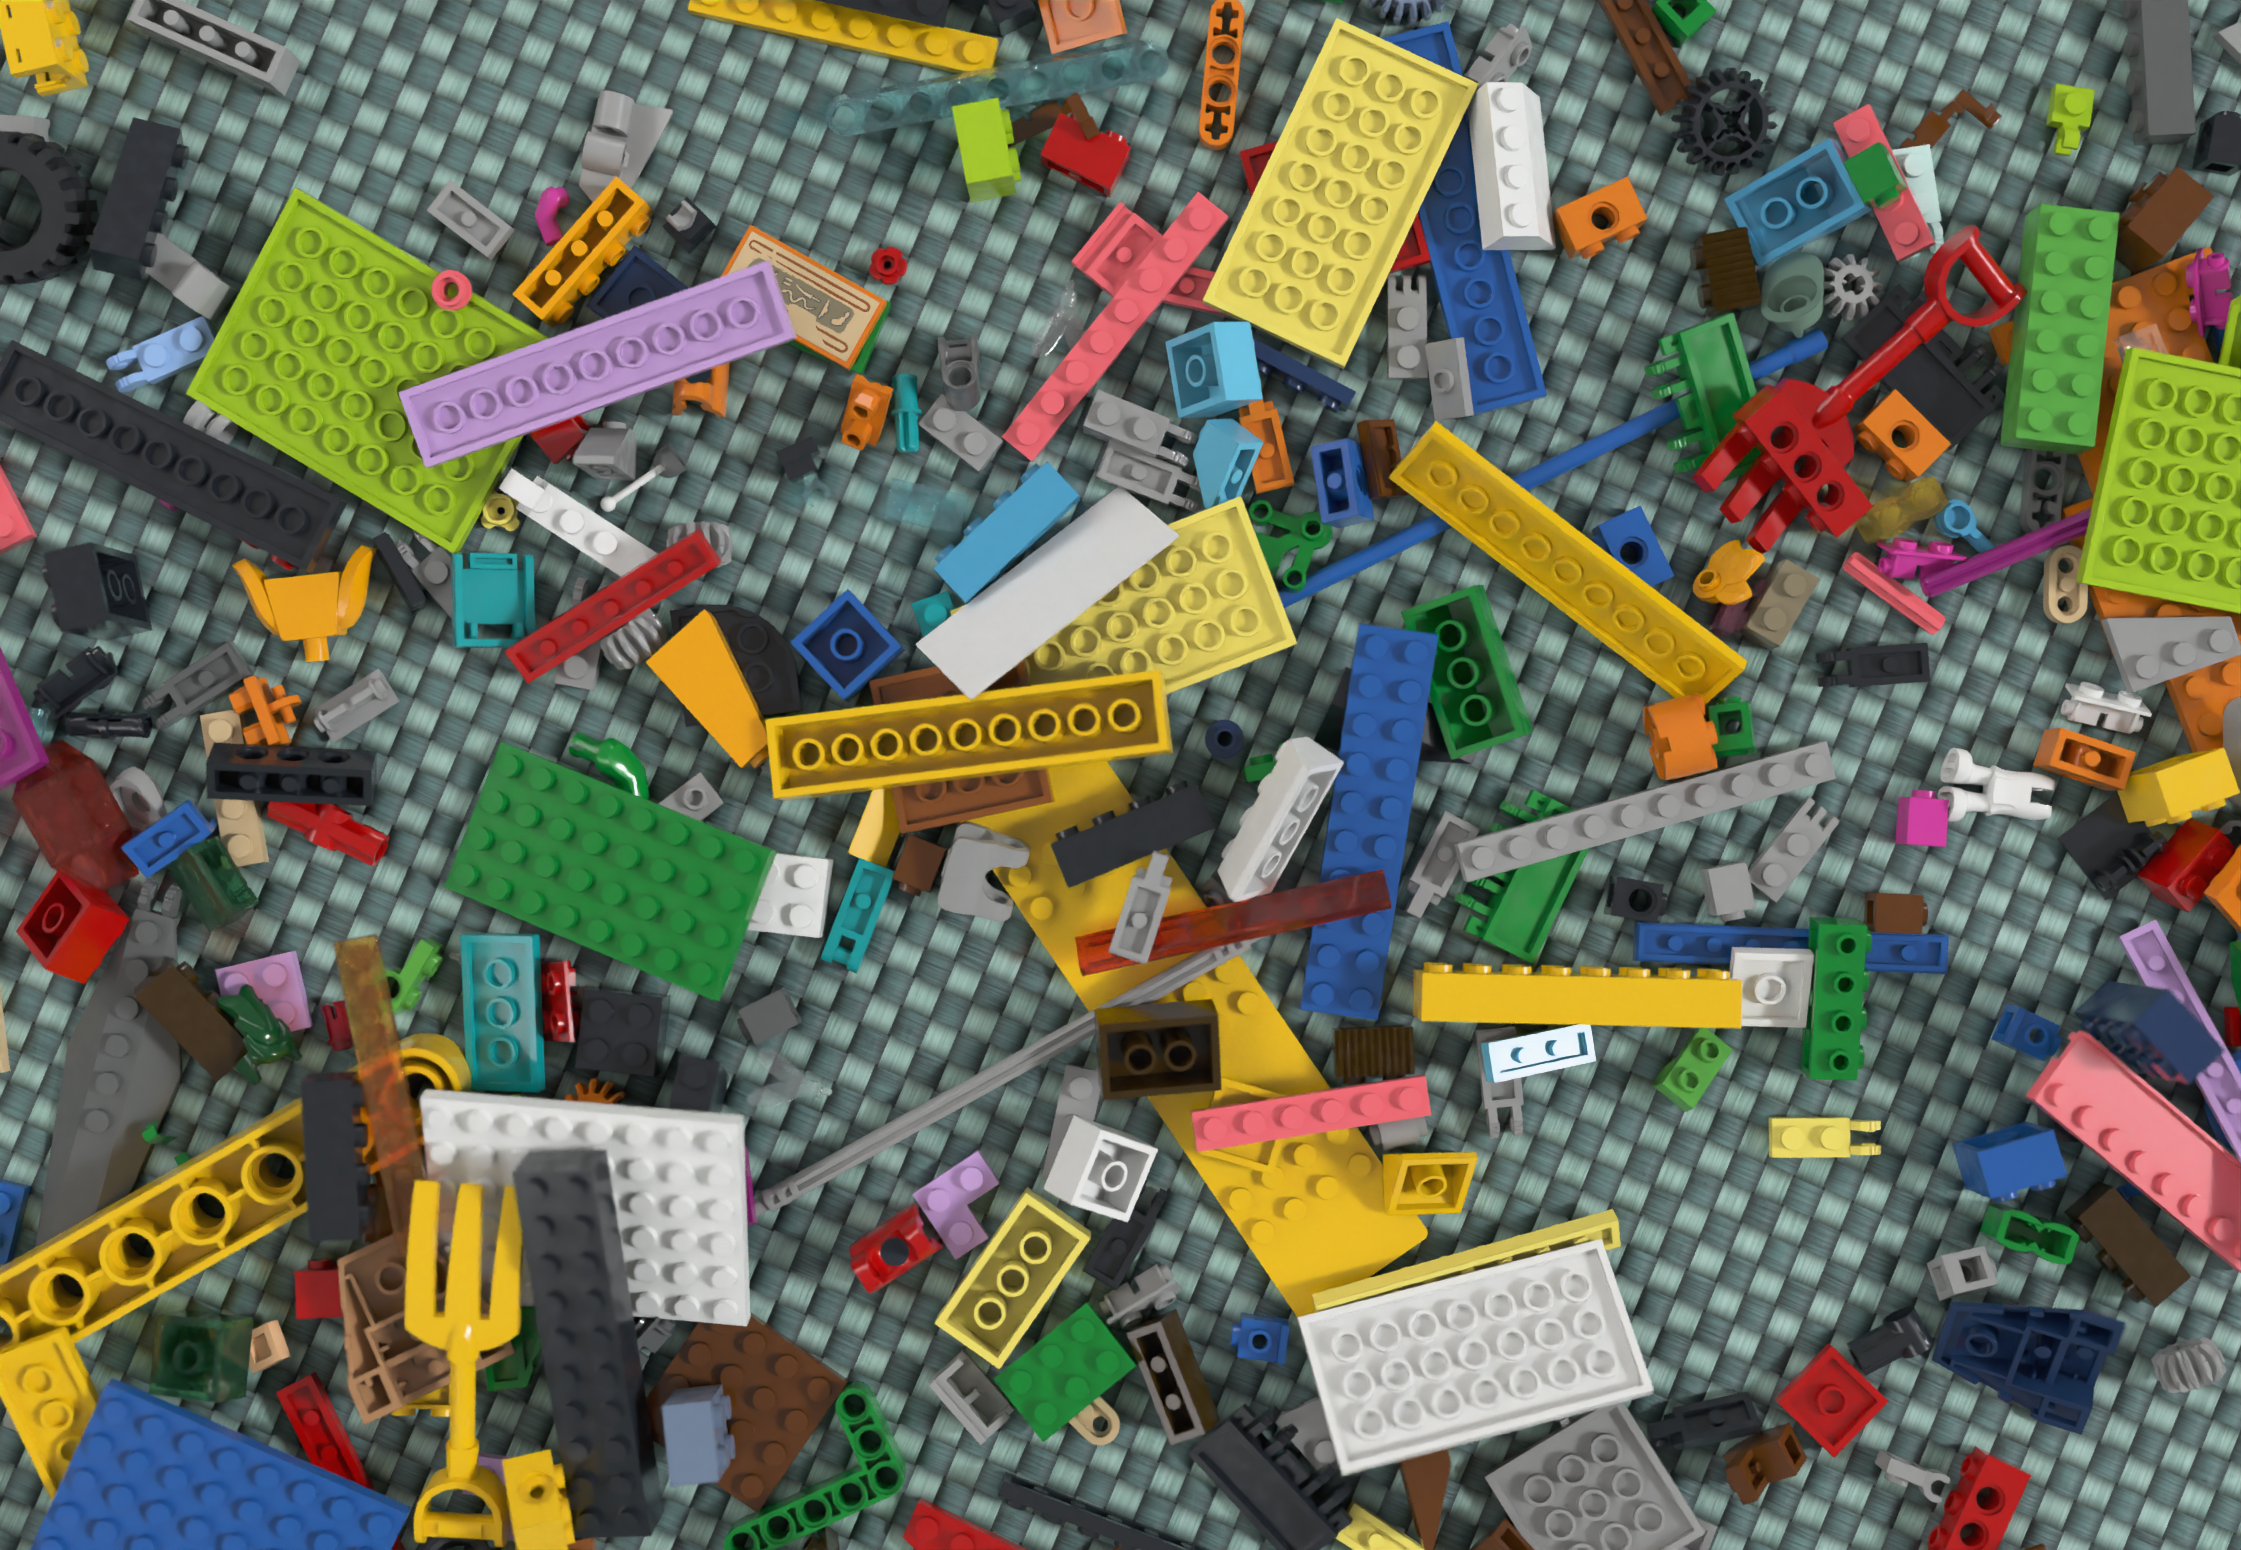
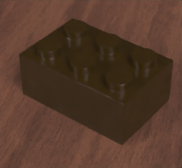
M1212 999L1094 1009L1098 1083L1102 1100L1222 1090L1219 1017Z

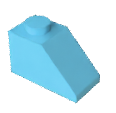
M1232 418L1207 420L1199 433V440L1194 449L1193 458L1204 507L1209 509L1241 496L1264 442Z

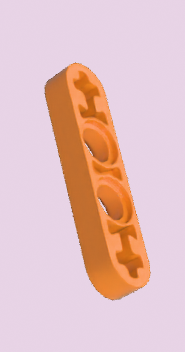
M1216 0L1211 6L1209 15L1198 133L1202 145L1213 151L1222 150L1227 147L1232 140L1245 16L1244 8L1238 0ZM1224 8L1231 9L1232 16L1238 17L1231 19L1229 35H1221L1223 20L1221 17L1216 16L1221 15ZM1217 46H1229L1234 52V59L1228 64L1217 63L1212 56V52ZM1216 83L1225 84L1229 87L1231 95L1224 102H1215L1209 96L1208 91L1210 87ZM1206 109L1217 113L1222 112L1220 128L1227 131V133H1221L1219 140L1211 139V132L1205 131V129L1212 128L1214 112L1206 113ZM1230 111V115H1227L1223 112Z

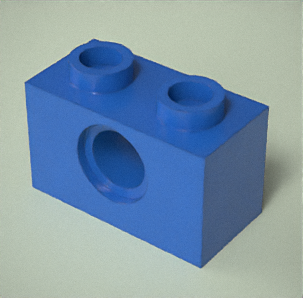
M1345 438L1311 446L1322 524L1342 528L1374 521L1372 501L1370 500L1360 443Z
M1641 505L1591 530L1594 535L1590 539L1592 542L1649 586H1655L1674 576ZM1623 545H1630L1637 551L1638 557L1635 564H1627L1622 560L1620 550Z

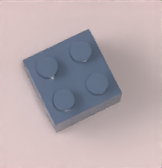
M722 1384L675 1389L662 1405L670 1487L719 1482L726 1469L729 1468L730 1459H735L733 1434L727 1435L726 1420L731 1419L729 1395H723Z

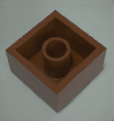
M2178 166L2165 175L2158 172L2148 183L2143 182L2128 198V201L2132 204L2123 213L2121 211L2118 212L2120 215L2115 259L2135 274L2165 257L2215 196Z

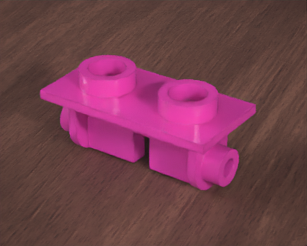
M2198 248L2193 263L2188 264L2186 268L2187 287H2193L2194 298H2192L2190 304V316L2192 322H2198L2199 337L2204 336L2208 325H2215L2217 329H2225L2230 301L2233 300L2232 292H2216V290L2230 289L2231 287L2229 260L2224 258V254L2221 252L2212 253L2207 258H2204L2203 248Z
M1899 537L1893 538V543L1877 542L1878 547L1886 550V556L1879 560L1878 570L1889 578L1914 579L1916 567L1920 565L1918 579H1921L1926 575L1953 565L1955 560L1966 561L1967 559L1966 556L1953 551L1954 545L1940 541H1930L1929 547L1917 546V541Z

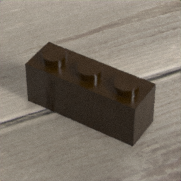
M171 957L134 988V997L216 1081H219L248 1053L243 1043L244 1036L235 1027L236 1021L217 1005V1000L221 997L212 989L207 993L197 983L200 976L186 961L179 964Z
M2098 1182L2064 1211L2073 1222L2069 1225V1228L2080 1236L2079 1239L2083 1243L2087 1244L2090 1242L2098 1251L2095 1255L2097 1261L2109 1273L2116 1272L2124 1281L2120 1285L2122 1290L2135 1303L2138 1304L2142 1301L2156 1308L2191 1278L2189 1273L2113 1186Z
M1175 1309L1141 1321L1126 1334L1170 1445L1206 1434L1220 1418L1177 1310Z

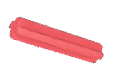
M1854 552L1846 559L1842 567L1844 572L1928 634L1934 635L1942 628L1946 620L1943 614L1893 577L1889 578L1884 573H1880L1878 566L1859 552Z

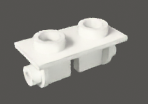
M2081 682L2080 686L2069 683L2065 684L2072 698L2071 700H2064L2061 714L2066 715L2070 721L2096 726L2100 713H2104L2105 716L2101 724L2103 728L2131 734L2133 731L2140 732L2142 729L2143 717H2140V715L2148 717L2152 715L2151 711L2143 703L2142 697L2137 694L2127 693V691H2119L2118 695L2104 692L2102 687L2089 682Z

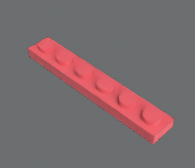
M1422 1074L1191 1110L1190 1113L1196 1151L1201 1152L1430 1116L1431 1109L1426 1076Z

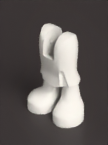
M1959 748L1949 750L1942 765L1941 781L1952 784L1983 786L1982 793H1976L1956 787H1941L1938 792V799L1949 800L1948 822L1960 821L1966 812H1983L1986 816L2003 814L2028 820H2042L2051 817L2052 806L2030 802L2032 791H2054L2055 779L2039 773L2008 771L1992 765L1990 768L1973 764L1972 755L1968 751Z

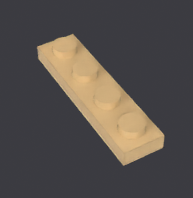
M233 709L200 715L207 759L214 743L247 744L243 734V728L246 727L244 714H237ZM214 799L226 869L269 862L259 801Z

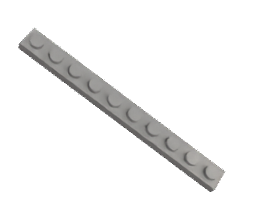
M1818 741L1454 843L1463 880L1470 882L1836 779L1827 741Z

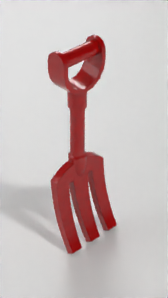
M1969 225L1959 230L1936 251L1929 260L1924 275V290L1927 301L1904 321L1905 325L1843 381L1836 386H1831L1826 391L1805 381L1792 378H1783L1775 386L1782 389L1842 467L1854 458V438L1846 414L1853 409V404L1916 347L1921 343L1926 344L1951 321L1972 327L1989 325L2009 313L2025 297L2027 290L2021 283L2013 284L1979 242L1978 238L1981 232L1975 225ZM1958 258H1960L1992 298L1985 306L1975 312L1959 314L1952 308L1946 296V279L1950 268ZM1738 423L1712 451L1692 477L1704 493L1715 491L1734 467L1754 448V446L1749 447L1737 434ZM1783 429L1771 441L1772 444L1779 441V439L1782 436ZM1762 453L1747 469L1719 508L1731 524L1741 522L1762 496L1780 478L1778 474L1775 477L1772 476L1760 463L1759 458L1763 456ZM1781 490L1745 540L1753 550L1761 554L1768 552L1804 506L1801 503L1798 505L1794 504Z

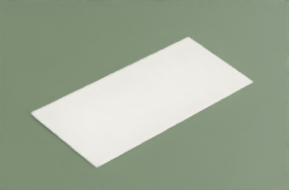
M1117 487L916 643V646L972 700L1179 538V534L1125 489Z

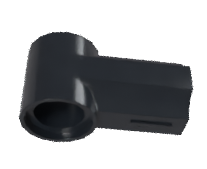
M1908 1306L1892 1312L1883 1319V1325L1847 1343L1848 1351L1862 1374L1867 1376L1899 1358H1912L1932 1347L1934 1343L1915 1307Z

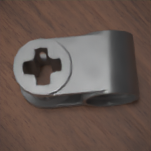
M977 334L971 335L969 339L946 341L944 337L938 338L940 368L947 404L957 411L971 410L977 406L981 396L979 381L980 356Z

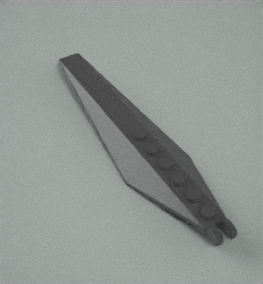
M147 879L144 882L137 902L138 908H135L68 1043L35 1247L133 1192L153 1145L146 1143L141 1133L145 1131L146 1126L157 1120L155 1130L158 1134L182 1078V1046L134 997V988L167 960L173 957L178 962L176 928L179 920L177 913L180 899L182 898L180 887L171 885L167 889L161 912L153 910L159 883L152 879ZM63 1273L59 1274L60 1282L66 1291L78 1297L84 1296L82 1286L74 1277Z

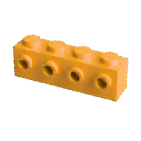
M616 176L516 289L513 295L551 329L557 323L559 325L563 324L572 315L575 309L573 305L581 295L584 294L586 296L597 287L600 282V277L598 276L608 265L614 266L620 261L626 251L624 247L632 237H639L648 229L652 221L650 217L654 212L640 196Z

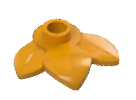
M1740 540L1725 543L1711 556L1707 568L1701 571L1695 578L1692 586L1693 593L1699 600L1710 604L1721 602L1724 605H1734L1747 600L1752 596V591L1746 580L1765 561L1764 555L1752 549H1742Z

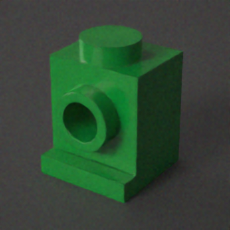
M1654 0L1656 3L1652 8L1658 22L1676 40L1675 44L1679 48L1704 27L1716 12L1715 8L1707 0ZM1673 8L1680 9L1683 13V18H1681L1673 10Z
M1726 697L1717 700L1718 705L1708 706L1709 718L1713 722L1717 733L1718 742L1712 745L1717 758L1757 753L1752 710L1748 701L1742 702L1741 697ZM1731 722H1738L1741 728L1738 733L1729 734L1726 730L1727 725Z

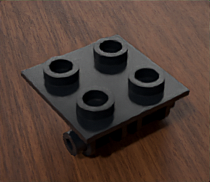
M2118 792L2057 838L2104 900L2109 899L2135 879L2156 854L2164 852L2163 846L2168 843L2160 832L2156 831L2153 834L2143 821L2128 823Z

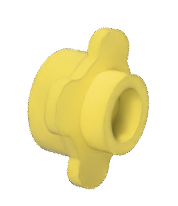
M493 490L483 507L482 525L488 529L498 526L504 527L508 531L516 530L520 525V521L517 518L518 509H516L520 502L509 495L498 494ZM500 507L505 509L504 514L498 513Z

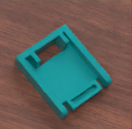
M452 553L453 648H508L535 631L534 558L532 554L523 555L522 570H517V554L469 553L467 556V569H463L462 553ZM478 625H512V639H476L478 636Z

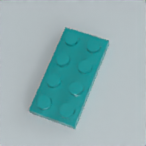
M465 933L460 935L465 1060L471 1074V1090L540 1092L545 1090L539 934Z

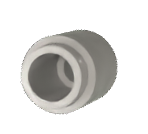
M1424 1116L1368 1125L1374 1146L1381 1144L1383 1151L1420 1142V1137L1428 1135Z

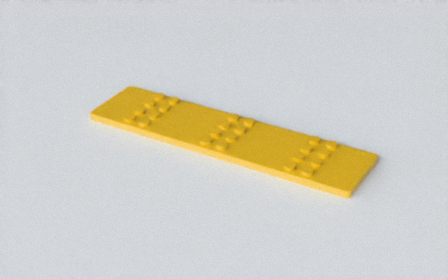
M1108 762L1048 769L1055 802L967 820L988 827L996 832L1019 838L1031 848L1025 866L1019 868L999 866L992 870L1089 1012L1226 936L1167 848L1158 852L1169 855L1163 875L1172 878L1171 890L1147 964L1109 953L1132 878L1136 875L1138 867L1148 870L1153 854L1068 888L1050 845L1058 841L1056 833L1077 825L1079 832L1094 826L1092 818L1113 810L1116 817L1130 812L1128 804L1134 800ZM1240 955L1150 1003L1213 1000L1219 1017L1222 1077L1284 1095L1331 1089ZM1214 1091L1147 1097L1297 1318L1315 1313L1311 1294L1369 1278L1426 1239L1428 1231L1417 1215L1386 1216L1384 1209L1383 1164L1357 1127L1284 1138L1274 1174L1271 1175L1197 1153L1190 1111L1209 1108Z

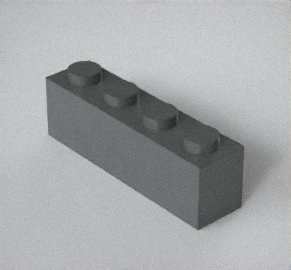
M2123 0L2122 15L2124 18H2127L2128 31L2124 40V53L2129 57L2130 72L2126 79V90L2128 95H2131L2132 111L2129 114L2128 127L2130 133L2134 135V146L2180 144L2196 133L2188 0Z

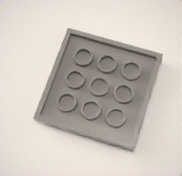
M1624 1402L1598 1408L1586 1415L1578 1416L1570 1421L1571 1424L1567 1427H1560L1484 1473V1478L1516 1529L1534 1550H1679L1706 1534L1701 1523Z

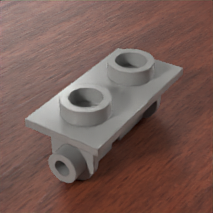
M1508 24L1506 28L1501 27L1484 49L1485 53L1491 56L1493 60L1490 62L1479 56L1463 77L1478 83L1476 90L1486 82H1508V79L1517 67L1522 66L1528 60L1533 48L1526 27L1522 26L1518 29L1512 24Z
M377 669L315 708L313 712L317 718L313 719L316 727L321 732L326 731L332 742L335 743L400 701L381 670Z
M700 772L659 804L701 821L724 804V802Z
M1167 1263L1162 1266L1156 1264L1134 1278L1141 1290L1138 1293L1134 1294L1131 1286L1126 1282L1118 1287L1117 1290L1104 1295L1105 1300L1100 1302L1099 1305L1106 1317L1111 1314L1114 1315L1106 1320L1115 1330L1122 1328V1330L1130 1329L1143 1320L1142 1315L1154 1307L1156 1310L1163 1309L1177 1299L1175 1295L1183 1291V1289L1175 1280L1168 1281L1174 1275Z

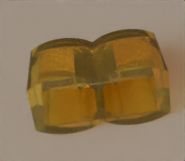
M1935 477L1923 478L1900 488L1891 497L1872 504L1874 507L1857 520L1855 524L1867 545L1877 544L1878 542L1894 538L1905 532L1911 525L1938 514L1947 505L1948 499Z

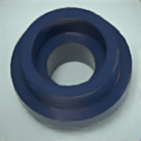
M1219 720L1208 728L1205 735V744L1209 752L1215 757L1228 759L1240 752L1244 744V735L1241 728L1235 722ZM1228 732L1232 736V742L1229 746L1223 747L1218 743L1217 736L1219 733Z

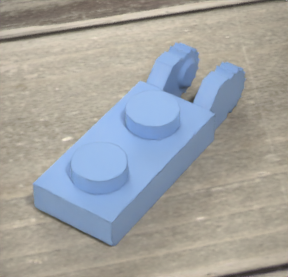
M201 316L133 346L132 350L122 351L117 355L109 357L106 364L109 370L113 371L124 369L137 362L140 363L142 372L132 373L115 383L119 392L126 393L149 383L154 385L201 364L216 335L209 319Z

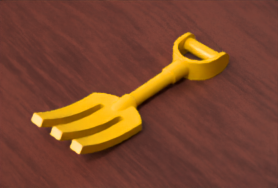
M415 1180L407 1256L405 1328L420 1340L446 1350V1358L450 1362V1439L446 1442V1467L435 1472L426 1484L417 1503L414 1515V1540L416 1543H425L427 1537L494 1540L495 1547H505L510 1527L507 1489L498 1475L479 1465V1441L475 1438L476 1360L479 1358V1351L491 1349L509 1341L518 1334L521 1328L524 1242L514 1186H505L494 1263L490 1314H482L481 1260L485 1186L482 1184L460 1183L450 1252L445 1311H437V1232L441 1184L433 1181ZM461 1489L470 1491L486 1502L492 1514L431 1511V1498L444 1490Z

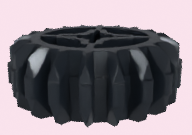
M1726 68L1723 73L1720 69H1712L1709 72V78L1706 75H1698L1695 77L1697 87L1687 85L1683 88L1688 100L1678 99L1675 102L1682 109L1681 115L1676 114L1671 117L1673 122L1680 123V129L1673 131L1671 135L1673 138H1683V141L1676 149L1679 153L1689 152L1686 162L1690 165L1698 163V171L1707 173L1711 170L1715 176H1722L1725 170L1728 174L1735 175L1739 173L1740 166L1745 169L1753 167L1752 157L1762 158L1765 156L1760 145H1770L1773 142L1771 137L1766 135L1767 129H1775L1778 126L1775 122L1769 121L1768 116L1774 114L1778 109L1775 106H1766L1765 104L1773 94L1770 91L1760 92L1763 82L1760 79L1750 81L1751 73L1748 71H1741L1737 74L1736 68ZM1724 89H1729L1737 94L1733 100H1727L1724 105L1710 100L1714 94ZM1748 112V127L1746 128L1744 120ZM1721 115H1727V116L1725 117L1724 121H1723V119H1721V118H1722ZM1700 116H1702L1704 120V127L1701 133L1699 126ZM1724 123L1727 125V129H1721ZM1725 139L1735 141L1738 144L1733 150L1722 155L1716 154L1711 150L1715 144H1721Z

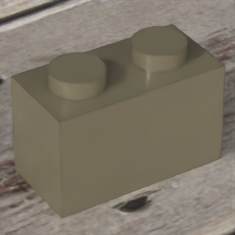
M1787 559L1775 563L1736 631L1768 650L1780 647L1820 579Z

